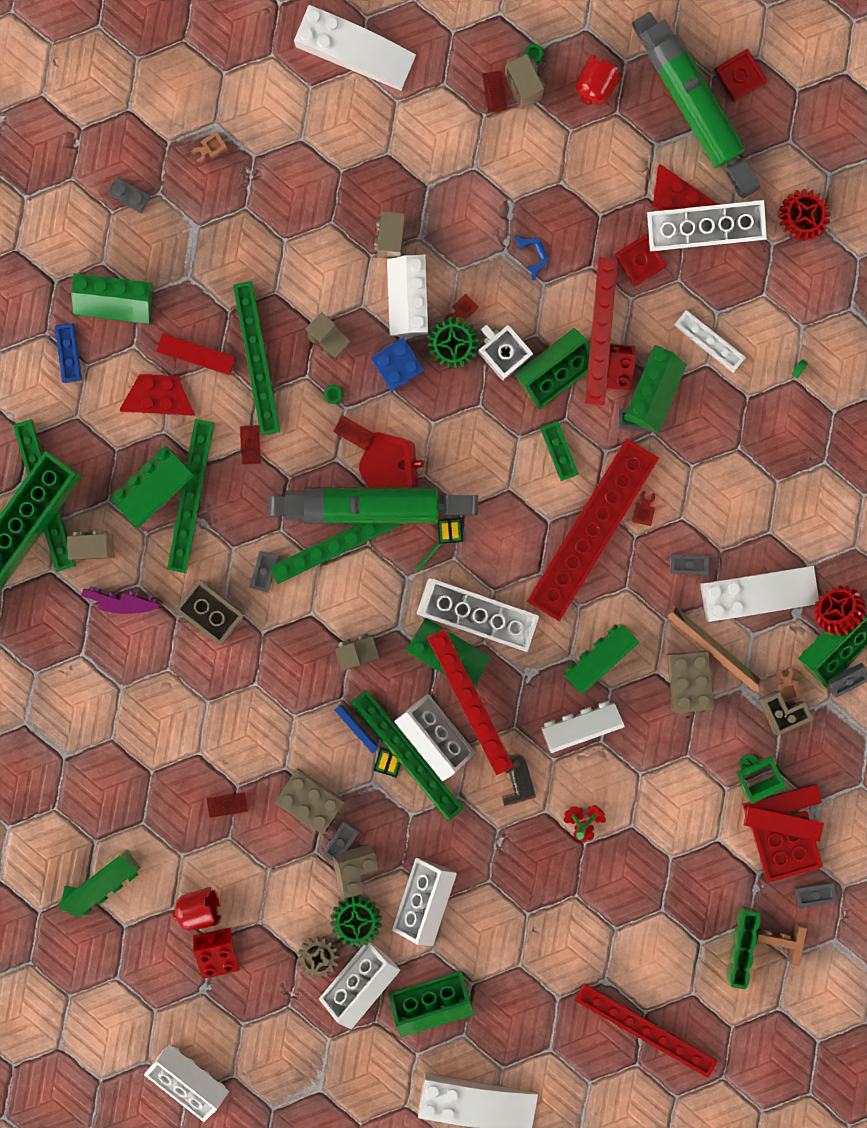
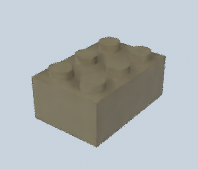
M202 579L197 580L175 608L176 612L220 646L225 643L246 616L244 612Z
M698 651L667 654L672 712L683 713L714 710L709 652Z
M297 768L274 804L323 835L345 799Z

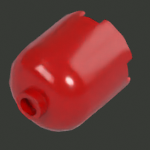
M590 55L576 82V91L581 96L580 100L589 106L591 103L596 105L605 103L623 76V73H617L618 68L604 59L601 62L595 60V55Z
M211 887L180 896L176 901L175 910H173L174 920L183 929L188 931L219 925L222 915H218L217 907H220V902L216 891H211Z

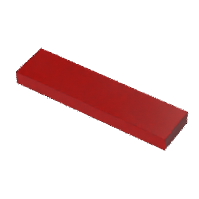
M163 333L156 351L229 376L236 358Z
M817 784L768 796L753 804L746 802L742 803L745 814L747 806L778 813H787L820 804L822 801Z
M747 806L743 825L820 842L824 823Z

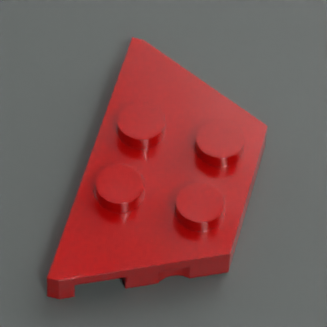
M661 164L657 167L652 207L655 210L663 211L719 205Z
M139 374L120 407V412L195 416L178 376Z

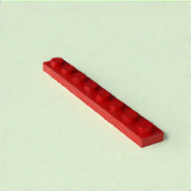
M599 257L585 404L603 406L605 404L618 259Z
M446 629L428 636L427 638L496 776L514 768Z
M586 983L582 985L575 998V1001L707 1078H709L718 1062L717 1059Z

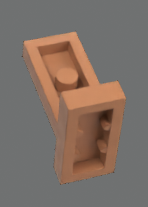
M795 923L792 938L791 935L786 933H780V935L772 934L773 931L767 929L756 931L757 942L789 948L788 961L791 965H800L807 928L803 924Z

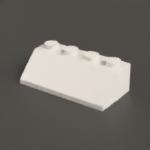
M405 255L388 259L390 336L428 335L425 255Z
M426 694L394 721L442 781L455 774L476 753L429 694Z
M609 700L598 704V708L591 709V707L580 710L581 714L574 716L571 713L563 716L561 721L555 722V720L544 723L545 726L541 727L549 751L553 753L624 728V723L615 703H610Z
M415 858L392 931L417 945L433 946L457 873L444 866Z
M368 941V945L361 947L320 996L319 1000L338 1024L352 1029L401 970L386 954Z
M170 1044L164 1048L144 1074L203 1122L219 1108L229 1093L221 1082L214 1080L207 1071L200 1069L192 1059L186 1058L180 1053L178 1048Z

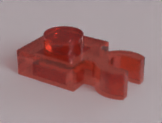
M465 294L452 306L455 312L447 314L445 319L447 320L452 316L455 318V322L457 317H462L465 320L479 306Z
M642 491L640 493L642 503L635 504L632 522L651 526L655 507H651L650 503L655 500V494L652 493L651 498L646 500L644 497L645 491Z

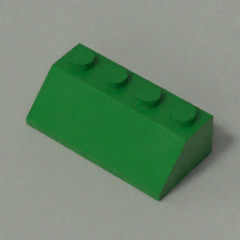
M74 274L71 292L73 315L150 324L154 286L151 282Z
M573 328L514 373L520 386L539 410L588 373L590 345L587 339L578 330Z
M654 345L623 419L659 434L687 364L673 352Z
M166 445L149 462L145 463L135 475L131 476L120 489H117L110 498L133 525L139 528L191 480L194 475L181 458Z
M864 614L865 620H860L861 626H855V631L850 629L848 630V635L842 632L841 636L836 633L832 636L829 632H823L798 658L802 665L825 688L829 686L827 680L842 673L867 648L866 614Z
M425 618L406 652L446 675L427 638L444 628ZM447 631L475 687L491 656Z
M616 624L607 631L609 634L604 639L600 637L593 643L595 646L590 651L585 650L579 656L580 660L576 664L572 662L564 669L566 671L564 674L565 678L580 694L588 690L640 643L622 624L618 626Z
M126 850L58 904L75 918L80 915L85 917L93 910L91 907L94 904L100 905L108 899L107 894L111 891L113 893L119 891L123 887L121 883L127 879L130 882L139 875L137 871L141 867L129 851Z
M462 971L388 993L395 1025L401 1038L475 1015Z

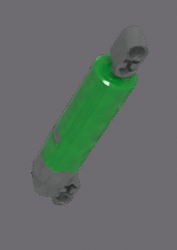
M647 12L633 21L632 26L647 50V56L714 168H719L727 163L728 166L724 168L725 173L742 199L759 190V182L746 160L742 157L737 159V156L746 149L744 143L679 34L674 35L665 19L657 23L651 12Z
M305 487L304 491H285V497H269V516H285V520H304L305 524H436L439 511H442V515H478V495H442L441 500H439L437 487Z

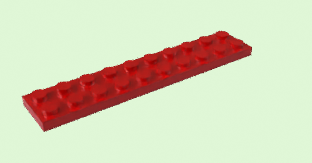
M628 438L625 439L526 602L560 622L659 460V457Z

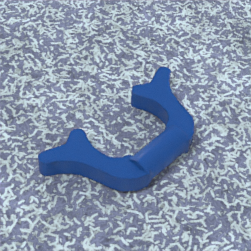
M515 236V240L519 243V250H522L526 245L532 244L538 252L540 263L536 266L528 267V271L531 272L532 280L534 281L538 271L547 264L548 256L542 242L537 238L522 239Z

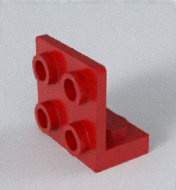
M610 344L606 388L632 389L636 361L635 346Z
M231 927L193 936V953L203 979L240 971L233 948Z

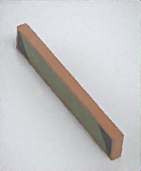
M676 606L670 609L667 617L753 691L760 687L761 679Z

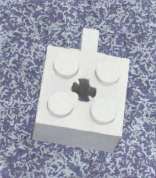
M487 325L480 330L486 339L483 340L485 345L478 350V353L502 381L533 355L531 350L508 325L500 332L497 329L493 332ZM502 349H505V351L506 349H508L510 351L508 354L509 357H506V355L505 357H503L501 355Z

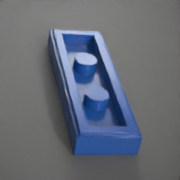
M75 324L54 326L62 383L83 381Z
M340 704L335 709V712L373 754L378 749V745L343 705Z

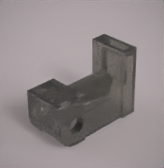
M519 754L509 755L513 764L519 762L520 765L506 771L510 775L514 793L502 796L504 806L536 797L527 763L524 757Z

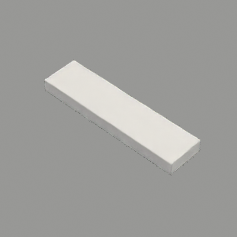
M687 310L673 325L732 373L735 372L746 358Z

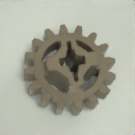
M316 936L315 941L308 938V945L304 942L302 943L303 949L298 951V954L302 956H299L297 961L302 962L299 968H305L304 975L309 972L311 973L310 978L317 975L318 979H321L322 974L327 978L329 975L328 971L332 973L335 971L333 966H338V961L335 959L339 958V954L334 953L337 951V946L331 947L332 940L327 943L325 942L326 937H323L321 941ZM313 946H318V948L314 950L310 949ZM325 948L329 951L330 955L326 954ZM319 951H321V958L317 962V964H315L317 954H319ZM306 960L310 961L312 967L307 964ZM323 965H324V966H327V967L324 968V969L318 970V968L321 967V966H323Z

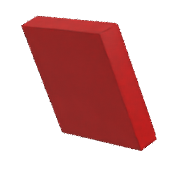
M748 48L714 69L733 102L767 82Z
M645 234L614 254L634 287L667 267L658 251H650L648 234Z

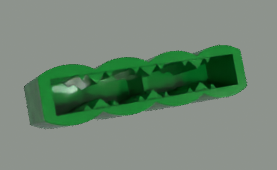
M741 906L737 912L736 919L738 925L733 934L734 945L730 951L731 963L727 968L726 977L731 987L746 989L750 982L749 970L753 964L752 951L757 943L756 931L760 925V915L754 908Z

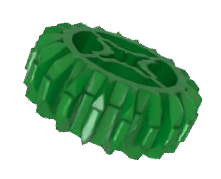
M450 316L449 323L443 318V326L437 322L435 325L438 330L434 328L430 330L435 336H428L429 340H433V343H428V347H434L429 353H437L434 360L436 361L440 357L442 359L440 362L441 366L446 361L448 362L447 368H450L451 363H454V368L457 369L458 362L464 367V359L470 363L472 359L469 355L474 357L477 355L472 349H479L478 345H474V342L480 341L479 338H473L478 332L476 330L471 333L470 329L473 328V324L469 325L468 328L465 326L468 320L465 319L461 324L460 317H457L456 322H453V317ZM449 327L448 339L438 341L442 330ZM455 327L462 329L468 338L458 337ZM452 336L459 342L455 346V352L454 347H451L452 345L448 343L452 340ZM469 344L468 351L463 356L458 357L459 346ZM439 347L449 348L452 358L444 355Z
M363 895L359 896V900H356V896H352V901L349 898H344L345 904L342 901H338L339 907L335 906L333 908L337 914H331V918L335 920L330 922L331 926H337L332 929L333 933L339 932L336 939L339 940L343 937L342 944H346L348 940L350 941V947L353 946L354 942H357V947H360L361 941H363L364 945H368L367 938L370 941H374L372 934L378 935L379 931L376 928H381L382 926L381 923L377 922L382 920V916L377 915L380 913V909L373 910L376 903L373 902L369 905V897L366 898L365 902L362 901ZM352 907V915L345 917V919H340L342 913ZM358 907L367 910L370 916L362 915ZM355 913L357 919L362 921H359L358 927H356L354 921H351L354 919ZM372 922L370 929L361 934V927ZM342 925L351 927L355 935L346 932Z

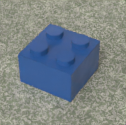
M404 337L371 357L373 364L391 393L424 373V369Z

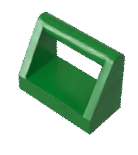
M771 756L736 772L745 796L751 804L786 788ZM770 765L774 776L748 788L743 777Z

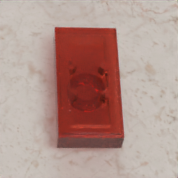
M259 425L240 426L242 465L261 464Z

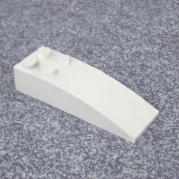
M308 5L294 39L296 48L402 91L416 57V54L380 35L311 5Z
M764 200L647 212L650 251L767 240Z
M814 566L700 583L705 618L708 622L815 605V602L819 601Z
M428 578L416 613L422 617L528 652L539 616L431 578Z
M425 1073L418 1118L474 1128H532L538 1093Z

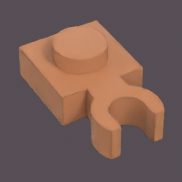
M216 131L200 141L203 147H196L191 152L193 155L196 153L202 154L197 159V162L201 164L206 160V156L209 155L213 159L228 148Z
M787 668L788 674L785 677L782 675L781 670H777V676L782 680V683L777 684V688L784 703L801 699L797 680L791 681L793 676L791 668Z

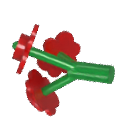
M596 805L587 808L589 811L588 816L590 817L588 821H579L583 819L584 815L583 809L577 806H572L564 813L565 817L563 820L565 823H576L574 826L576 831H574L573 836L577 840L580 839L582 843L594 839V826L590 825L593 820L596 823L606 822L604 812Z

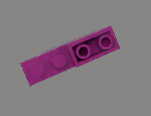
M92 586L89 589H83L81 595L82 597L98 601V610L112 613H143L162 607V604L157 603L158 599L147 596V599L139 597L140 593L130 590L128 593H122L121 599H119L118 594L108 592V595L100 593L101 589Z

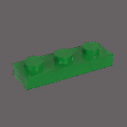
M556 421L540 427L560 482L579 475L559 422Z

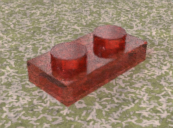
M502 71L482 73L487 112L507 110Z
M343 415L333 430L334 433L365 451L368 450L376 435Z
M245 792L207 798L210 818L248 812Z

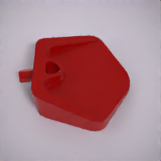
M375 432L372 434L360 460L359 471L368 487H417V468L424 467V461L416 460L415 445L412 441Z

